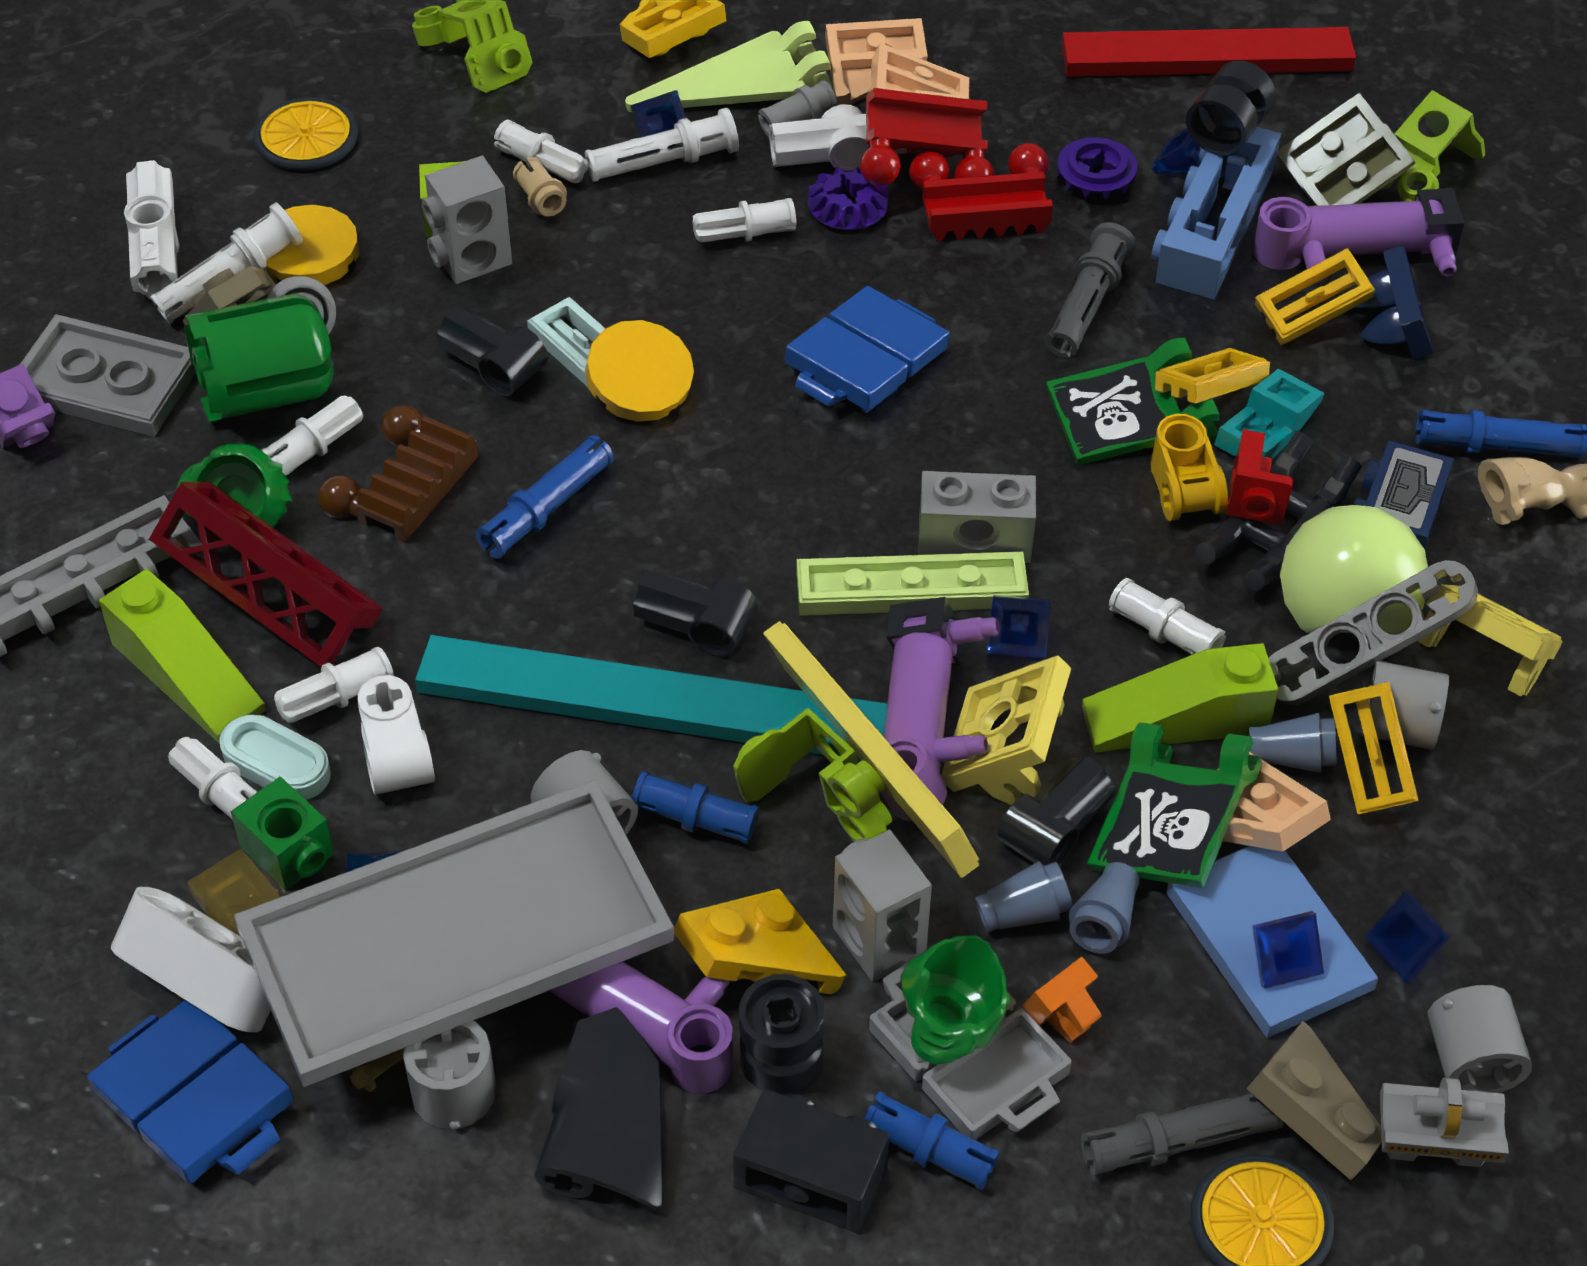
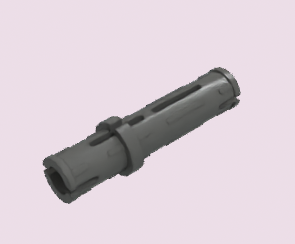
M1249 1092L1245 1095L1204 1103L1160 1115H1156L1153 1111L1139 1113L1136 1115L1135 1121L1110 1128L1083 1132L1081 1134V1148L1086 1166H1090V1173L1098 1175L1115 1170L1116 1168L1147 1162L1150 1166L1164 1164L1167 1161V1156L1196 1148L1200 1149L1256 1133L1280 1130L1283 1127L1284 1121Z

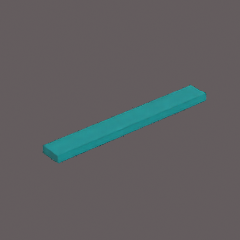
M430 635L415 679L417 693L746 743L755 736L763 735L768 730L781 729L801 712L809 708L841 737L808 696L800 690ZM850 698L883 736L887 704ZM825 737L829 746L840 757L841 755L837 748ZM816 748L810 752V753H814V754H821V755H823V754H822L818 749H816Z

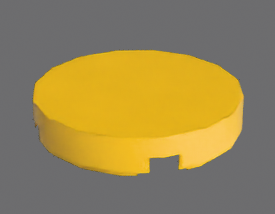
M304 205L286 209L285 212L302 235L303 242L298 246L291 243L266 260L267 267L264 269L272 280L277 283L276 278L284 280L294 276H305L326 285L342 278L349 271L348 265L353 259L356 262L359 256L356 227L348 216L331 207Z
M636 320L621 321L604 329L591 344L585 374L588 389L595 399L597 395L606 404L605 409L618 417L640 422L659 420L669 415L670 411L677 408L679 404L681 405L688 396L694 368L690 352L677 335L661 325Z

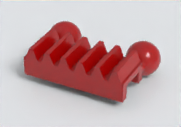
M873 88L866 95V144H869V149L863 154L860 161L862 176L868 183L875 186H886L892 183L898 177L901 168L899 156L895 152V150L900 148H906L907 153H914L919 150L943 152L944 157L961 154L963 160L956 167L955 179L995 176L993 166L984 158V152L988 150L987 140H982L981 115L987 111V101Z
M1034 143L1021 144L1012 151L1008 161L1011 174L948 179L949 165L946 159L935 151L921 152L911 161L909 176L912 183L920 190H923L922 199L930 233L934 234L937 242L943 241L948 231H953L957 240H962L966 232L971 229L974 230L977 238H983L988 228H994L997 237L1004 235L1008 226H1014L1017 235H1023L1028 225H1034L1037 233H1043L1048 223H1051L1053 204L1051 199L1047 200L1044 191L1045 174L1049 165L1048 156L1044 149Z

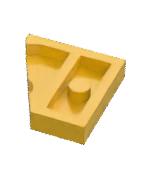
M642 0L639 3L638 9L630 12L619 25L622 41L648 58L663 55L670 48L691 38L703 36L709 29L727 20L725 4L718 0Z
M780 889L681 913L674 927V934L708 978L730 981L748 979L756 982L758 979L772 974H791L802 979L817 981L819 993L833 994L839 991L846 977V973Z

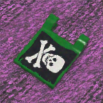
M1185 338L1169 340L1147 357L1046 382L1047 392L1077 466L1154 447L1160 421L1173 414H1187L1197 418L1206 428L1210 443L1215 442L1218 430L1214 421L1219 420V412L1213 399L1196 404L1192 403L1181 412L1174 396H1171V390L1166 392L1155 390L1157 371L1192 359V352Z
M1139 722L1131 740L1128 769L1087 864L1091 871L1103 872L1108 864L1121 862L1131 866L1141 879L1204 888L1243 789L1256 780L1261 769L1262 760L1260 756L1249 755L1254 743L1251 736L1228 734L1222 744L1219 770L1169 764L1173 749L1170 744L1159 743L1164 733L1162 725Z

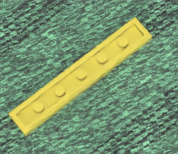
M779 621L763 632L786 672L846 743L856 751L857 756L861 760L868 762L877 771L885 784V789L956 873L963 878L979 866L977 862L979 858L961 826L785 623L782 624Z

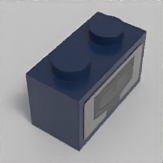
M1388 440L1381 462L1373 459L1369 461L1361 491L1369 493L1367 500L1356 498L1354 505L1370 506L1385 510L1408 525L1422 547L1426 549L1454 459Z

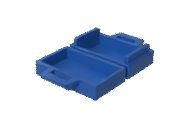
M866 286L829 314V319L824 317L786 346L785 363L789 364L792 370L800 371L795 387L827 406L848 399L862 407V411L868 413L896 391L906 381V376H913L947 349L949 331L937 325L936 319L900 299L894 301L870 286Z
M187 1000L183 1001L160 1020L158 1016L150 1015L109 1046L108 1050L111 1057L87 1075L93 1091L136 1133H140L143 1140L188 1184L194 1183L215 1164L237 1175L280 1141L270 1120L281 1111H284L294 1101L289 1085L245 1044H239L237 1037L220 1021ZM257 1130L261 1131V1133H259L256 1137H254L236 1153H234L232 1156L229 1155V1153L232 1150H234L237 1146H239Z

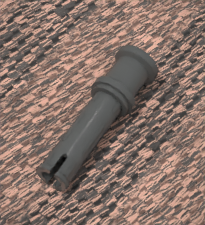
M1106 222L1095 227L1090 237L1091 248L1089 252L1080 256L1076 264V283L1045 340L1047 348L1053 354L1063 358H1070L1071 354L1073 356L1076 355L1083 336L1093 320L1104 294L1117 287L1122 277L1121 266L1124 261L1132 257L1136 249V239L1124 226Z

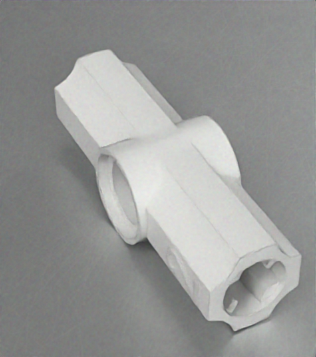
M842 104L827 110L820 119L773 123L769 125V141L773 166L784 167L830 162L834 168L839 167L843 171H853L856 167L860 169L861 158L869 149V144H866V114H862L855 106ZM900 148L895 150L897 154H905L907 149Z
M155 160L137 162L136 167L131 172L126 173L127 205L124 209L129 234L131 286L134 292H140L146 295L148 299H150L152 294H156L178 279L177 252L180 246L175 227L172 173L169 168L158 165Z

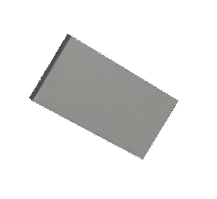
M597 779L234 914L237 929L303 1088L674 941V926Z

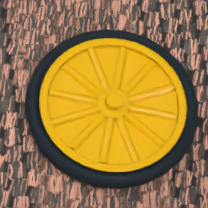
M297 98L278 104L267 111L256 124L253 142L257 152L263 159L276 167L293 171L316 170L340 161L351 151L358 138V124L354 115L337 102L324 98Z
M1258 1154L1236 1156L1216 1165L1203 1177L1195 1189L1191 1202V1225L1195 1239L1204 1255L1215 1266H1320L1331 1249L1334 1237V1216L1329 1200L1319 1184L1308 1173L1289 1161L1270 1155Z

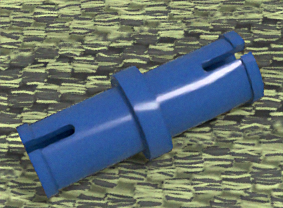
M642 771L639 775L632 795V799L638 805V810L681 822L683 830L694 833L697 828L741 841V843L746 845L749 844L754 833L760 809L755 805L750 806L709 793V787L706 785L695 783L692 788L650 775L646 771Z
M882 1091L877 1093L873 1101L875 1106L870 1105L865 1119L875 1124L879 1130L890 1133L889 1143L913 1154L914 1163L924 1168L931 1163L975 1185V1188L983 1190L988 1180L987 1176L991 1175L998 1160L1000 1150L992 1149L948 1127V1119L937 1113L930 1118L886 1096V1093Z

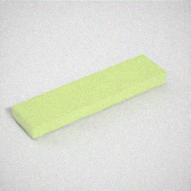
M1023 551L797 559L799 616L889 613L890 605L946 597L952 610L1028 608L1029 591Z

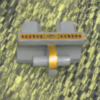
M1443 1078L1439 1088L1383 1083L1380 1090L1382 1152H1387L1390 1159L1414 1161L1420 1155L1451 1158L1457 1165L1481 1167L1485 1161L1505 1163L1509 1151L1504 1126V1094L1461 1090L1459 1079Z

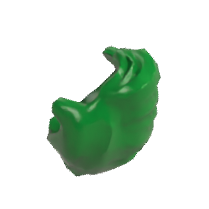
M225 444L216 447L210 452L209 456L204 457L202 462L187 468L178 482V486L181 482H211L271 527H274L278 519L288 513L286 505L293 501L288 490L290 480L282 472L283 464L273 461L262 450L247 444ZM186 512L184 513L187 518H193Z
M975 935L956 936L932 945L928 950L910 960L900 976L907 1013L914 1018L911 1031V1045L915 1053L922 1060L934 1065L952 1063L974 1052L976 1048L987 1046L992 1037L997 1034L1006 1008L1010 1003V996L1007 993V981L997 953L992 950L989 942Z

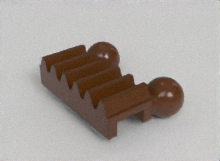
M398 405L385 413L381 423L384 438L389 444L397 447L395 461L387 458L384 461L383 475L374 473L371 476L370 490L360 488L355 480L347 476L337 475L330 477L319 489L318 503L321 510L333 519H346L356 516L358 523L368 526L375 519L393 527L396 540L405 543L479 455L477 440L472 438L471 435L429 417H422L421 413L411 406Z

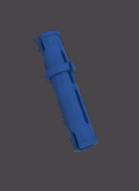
M1420 410L1415 434L1420 435H1417L1415 440L1418 445L1464 448L1465 453L1478 454L1479 449L1583 459L1587 450V435L1582 434L1587 433V425L1484 416L1483 411L1470 410L1469 415Z
M595 435L588 436L580 446L526 491L518 490L508 497L507 501L509 502L506 503L507 506L485 525L480 526L476 530L475 537L480 547L486 552L495 543L496 547L490 551L489 555L498 559L528 532L536 533L546 525L545 521L548 515L600 471L612 464L614 455L609 445L604 441L597 449L593 450V447L600 442V437Z

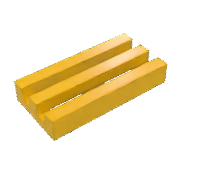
M1346 248L1256 296L1255 306L1259 312L1264 313L1266 323L1270 329L1273 328L1275 330L1276 338L1282 346L1373 298L1375 289L1349 249ZM1343 268H1346L1349 272L1327 285L1320 286L1307 293L1306 296L1279 310L1274 306ZM1357 284L1358 287L1344 293L1343 295L1327 302L1326 304L1310 311L1309 313L1295 319L1294 321L1288 324L1285 323V321L1299 315L1300 313L1316 306L1317 304Z
M1227 348L1160 369V371L1156 372L1155 390L1160 392L1171 390V396L1177 398L1187 396V401L1196 404L1262 382L1269 376L1270 362L1261 357Z
M1386 682L1330 695L1329 699L1357 814L1418 801L1390 683ZM1377 697L1381 699L1403 792L1391 794L1368 699ZM1355 702L1379 797L1368 800L1344 707L1346 704Z

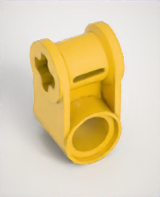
M1173 414L1165 417L1160 421L1157 428L1150 465L1160 493L1161 505L1168 521L1179 520L1181 514L1211 510L1214 515L1225 513L1228 505L1227 483L1224 472L1217 463L1203 423L1187 414Z

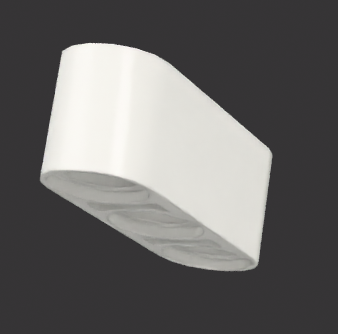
M151 887L136 888L111 944L113 953L225 1025L245 1032L261 1031L271 1008L241 937L167 892Z

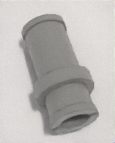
M825 80L818 82L813 87L803 85L795 89L793 96L768 108L759 110L760 115H758L760 125L769 137V125L773 123L820 119L827 110L837 105L836 95Z

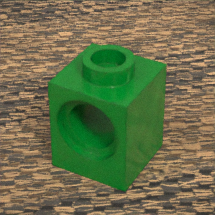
M281 776L230 811L240 847L285 891L302 878L311 877L325 865L326 861L334 855L327 819Z

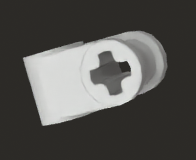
M382 675L369 679L361 686L358 692V708L362 720L361 732L366 764L374 795L435 782L425 731L421 730L412 692L408 684L402 679L391 675Z

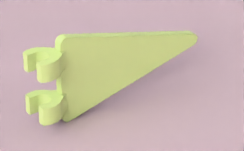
M801 21L789 27L782 36L778 31H770L629 95L625 99L626 109L629 112L787 99L794 95L795 89L803 85L813 87L823 80L827 81L832 88V83L826 70L831 69L830 61L825 51L815 50L811 40L816 39V33L810 21Z

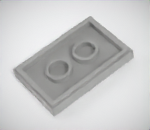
M58 314L54 315L20 363L24 364L44 403H50L54 411L153 437L156 436L196 374L195 366L192 367L188 347Z

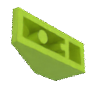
M147 568L99 599L112 645L218 743H220L223 729L231 721L245 715H260L266 711L263 700L183 600Z
M1264 643L1205 649L1083 699L1082 708L1094 753L1131 749L1132 736L1139 722L1162 725L1164 733L1159 743H1187L1222 739L1228 734L1249 736V727L1270 725L1277 699L1278 686Z

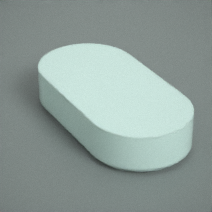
M245 715L231 721L221 733L220 748L224 762H232L240 768L241 776L262 787L267 786L281 776L305 800L319 795L330 781L331 771L325 750L317 743L265 716Z

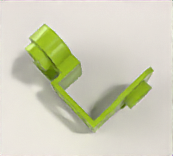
M456 0L455 4L443 9L441 6H430L414 13L415 22L412 24V28L419 46H431L442 42L452 43L467 36L470 47L464 60L473 87L487 93L528 74L533 62L524 34L513 29L505 1Z
M1432 90L1394 133L1414 159L1415 165L1380 190L1392 186L1395 182L1398 183L1397 190L1399 201L1401 202L1415 201L1417 190L1410 189L1409 187L1412 185L1426 184L1420 190L1439 189L1437 176L1440 174L1438 157L1449 144L1474 159H1483L1485 156L1484 139L1475 130L1473 113ZM1425 117L1427 127L1437 137H1427L1419 131L1418 125L1422 118Z
M809 708L805 709L781 729L768 730L763 735L751 738L739 751L733 767L740 793L746 802L759 801L786 779L794 764L816 748L831 762L830 765L819 772L826 805L837 815L843 829L854 842L863 838L872 839L886 832V827L892 823L891 814L880 801L879 794L885 790V784L880 775L868 762L864 760L858 762L856 751ZM825 737L837 748L841 755L840 757L832 750Z

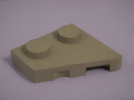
M249 266L234 275L230 268L225 269L204 283V290L190 300L194 308L188 315L257 301L269 294L276 284L267 271L262 268ZM185 317L182 321L185 325H187L188 322Z
M1304 1021L1292 1032L1247 1087L1249 1092L1350 1180L1368 1163L1382 1142L1380 1124L1311 1027Z

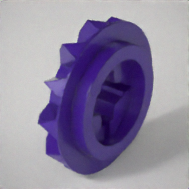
M1099 137L1083 138L1068 144L1060 152L1057 161L1058 178L1066 182L1067 191L1082 190L1085 199L1091 194H1099L1105 200H1107L1111 192L1125 194L1128 185L1135 183L1138 169L1136 157L1126 146L1114 140ZM1099 163H1103V168L1099 173H1092L1095 167L1098 168Z
M836 167L833 175L819 174L816 184L809 186L808 206L812 215L827 226L843 230L862 229L875 224L886 214L889 206L887 185L875 186L868 183L858 167L852 172H844L839 167ZM841 193H850L852 197H856L855 204L845 194Z

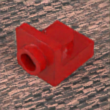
M1243 429L1232 470L1226 515L1279 525L1283 522L1292 491L1293 479L1289 476L1270 473L1272 458L1262 456L1265 433Z

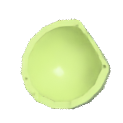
M1349 505L1326 509L1302 524L1286 546L1280 578L1287 608L1299 627L1306 633H1311L1426 569L1428 565L1425 549L1408 525L1381 508ZM1420 589L1410 595L1423 609L1425 600ZM1394 603L1388 605L1379 616L1380 628L1392 635L1404 633L1412 623V611L1403 604Z

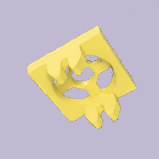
M1440 585V591L1431 596L1426 605L1440 597H1446L1450 604L1457 602L1461 598L1458 592L1460 586ZM1478 593L1477 600L1472 609L1456 619L1462 624L1523 655L1508 686V690L1519 696H1527L1547 660L1554 659L1563 643L1561 636ZM1430 610L1425 620L1429 619L1435 614ZM1450 623L1421 638L1418 642L1427 647H1436Z
M1055 656L969 687L954 736L983 735L988 741V751L983 755L973 756L971 759L945 762L941 775L946 785L955 792L979 784L992 797L1010 805H1013L1021 797V793L1035 797L1040 792L1042 785L1037 771L1032 766L1045 762L1057 717L1062 716L1064 709L1063 696L1071 667L1059 656ZM1010 709L1011 712L1005 722L996 729L991 730L998 716ZM1028 722L1024 738L1018 743L1004 747L1006 738L1015 731L1019 724Z

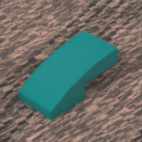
M1277 369L1252 389L1247 406L1219 428L1214 445L1236 457L1243 429L1265 433L1262 456L1273 459L1287 445L1295 431H1299L1322 402L1324 392Z

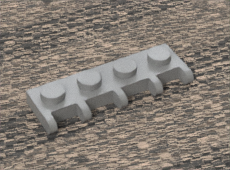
M163 495L1 575L0 657L7 654L4 640L35 624L42 634L54 630L55 626L50 618L51 616L87 598L95 608L100 607L99 599L105 596L103 590L142 572L146 568L156 577H159L155 564L171 556L148 539L169 504L168 499ZM181 518L172 537L187 548L202 545L195 533Z

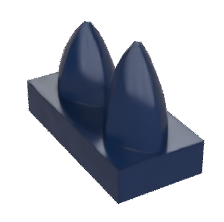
M1404 245L1385 250L1383 254L1387 269L1368 277V280L1375 289L1374 297L1354 308L1388 309L1377 315L1364 328L1360 336L1362 339L1376 344L1399 345L1407 343L1412 359L1434 354L1415 278Z

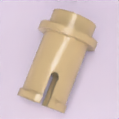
M536 157L526 158L528 164L533 169L532 172H529L522 160L518 162L514 168L513 177L528 195V205L533 212L544 216H554L560 213L566 205L567 196L563 183L556 178H552L540 159Z

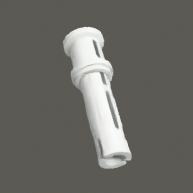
M728 108L718 110L717 116L690 122L687 118L681 119L678 123L674 124V129L631 139L595 150H586L585 159L588 161L590 178L593 182H596L602 178L640 170L682 158L684 163L689 162L691 164L698 162L699 156L726 149L729 153L737 152L739 150V139L733 116Z
M277 202L269 206V214L244 230L238 227L234 230L233 235L230 236L231 243L156 294L150 296L154 305L158 306V311L169 324H172L175 319L194 307L190 300L203 291V284L218 273L230 268L234 275L249 266L264 269L267 267L266 260L291 243L298 246L303 242L298 228Z

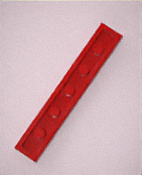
M1348 27L1063 32L1062 37L1066 77L1217 74L1224 64L1231 61H1247L1257 65L1266 73L1348 72L1354 70L1356 61Z

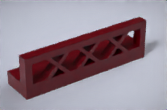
M181 482L148 539L320 667L326 663L333 665L353 629L373 627L383 610V607L211 482ZM185 512L197 520L202 545L187 548L172 537ZM214 533L223 540L215 541ZM232 546L241 553L245 577L230 580L223 575L217 549ZM204 553L205 561L196 554ZM258 566H260L266 572L259 574ZM276 578L283 583L289 609L274 612L265 606L261 581ZM247 584L248 592L240 586ZM301 597L309 602L310 605L303 606ZM320 610L336 622L323 647L309 638L304 613ZM291 616L292 625L283 618Z

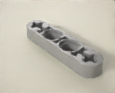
M1444 560L1435 563L1278 650L1269 657L1276 682L1280 681L1283 677L1280 670L1283 665L1289 663L1294 669L1298 670L1312 663L1305 652L1313 647L1317 659L1329 673L1319 678L1315 668L1304 672L1298 677L1301 687L1298 690L1291 691L1286 685L1279 686L1276 700L1285 705L1294 706L1305 703L1373 666L1376 660L1382 661L1465 615L1472 609L1477 600L1478 588L1472 573L1465 565L1456 561ZM1448 575L1452 582H1458L1463 579L1465 584L1458 589L1461 598L1457 602L1450 604L1446 597H1440L1427 604L1435 615L1425 620L1420 605L1410 594L1420 589L1424 600L1440 591V586L1437 582L1440 578ZM1394 603L1408 606L1413 614L1410 627L1404 633L1398 635L1384 632L1379 625V616L1383 609ZM1339 633H1350L1356 636L1360 644L1356 658L1346 664H1336L1330 661L1326 652L1330 639Z

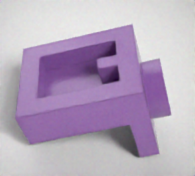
M20 364L0 373V445L3 449L17 443L19 448H24L41 441L48 436L49 431L47 429L53 427L55 412L50 403H44L24 364Z

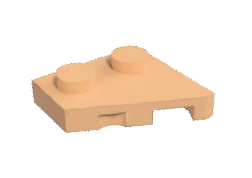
M921 18L826 24L825 39L831 66L832 89L837 99L836 106L842 104L851 105L866 98V95L870 92L872 58L879 43L927 61V49Z
M879 43L872 58L870 91L873 88L969 99V77Z
M1262 760L1261 769L1256 780L1243 789L1223 841L1283 852L1331 820L1327 801Z

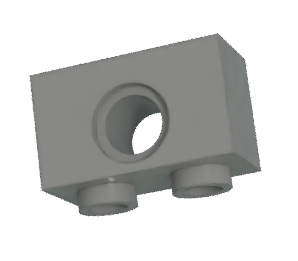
M922 471L918 555L1023 551L1025 563H1031L1036 522V476Z

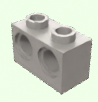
M482 155L425 175L428 197L422 199V208L426 220L432 228L433 236L427 238V246L434 264L438 268L444 266L455 284L511 265L512 256L505 186Z
M891 830L872 839H859L847 846L841 854L835 856L833 928L872 983L894 972L927 950L932 884Z

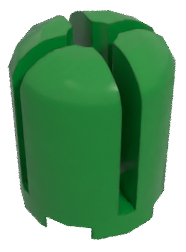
M293 293L185 316L188 324L184 325L191 365L192 367L195 366L202 391L206 390L207 396L200 399L209 422L314 400L328 391L334 375V364L330 356L332 351L330 339L319 310L306 296Z

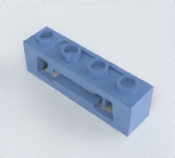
M1257 127L1240 151L1230 156H1217L1201 148L1198 159L1200 166H1191L1188 171L1183 188L1184 199L1176 197L1171 206L1167 221L1168 231L1160 229L1156 236L1151 253V259L1158 261L1155 283L1215 300L1274 173L1281 133ZM1221 177L1224 178L1222 188L1232 192L1220 215L1216 241H1214L1215 226L1205 224L1204 222L1217 197Z

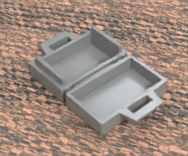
M908 962L883 978L887 995H890L892 1001L870 1015V1032L915 1082L923 1079L922 1090L962 1134L976 1140L1002 1121L1008 1124V1129L1018 1132L1060 1102L1052 1086L1069 1075L1072 1060L1023 1008L1015 1011L1016 1000L1010 994V1003L1006 1008L998 1032L992 1037L987 1046L976 1048L974 1052L952 1063L934 1065L922 1060L915 1053L911 1045V1031L914 1018L907 1013L905 998L900 989L902 987L900 976ZM1040 1094L1044 1095L1042 1099L1016 1116L1014 1114Z

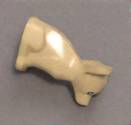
M1507 457L1484 460L1478 467V480L1481 491L1492 509L1493 519L1498 524L1503 525L1510 523L1511 520H1519L1523 516L1524 508L1547 510L1558 503H1562L1569 508L1576 518L1587 519V463L1573 465L1558 471L1546 463L1534 459Z

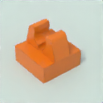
M1080 957L1034 992L1020 1008H1023L1039 1026L1047 1021L1061 1036L1071 1043L1102 1017L1099 1009L1086 991L1098 978V975L1085 959Z

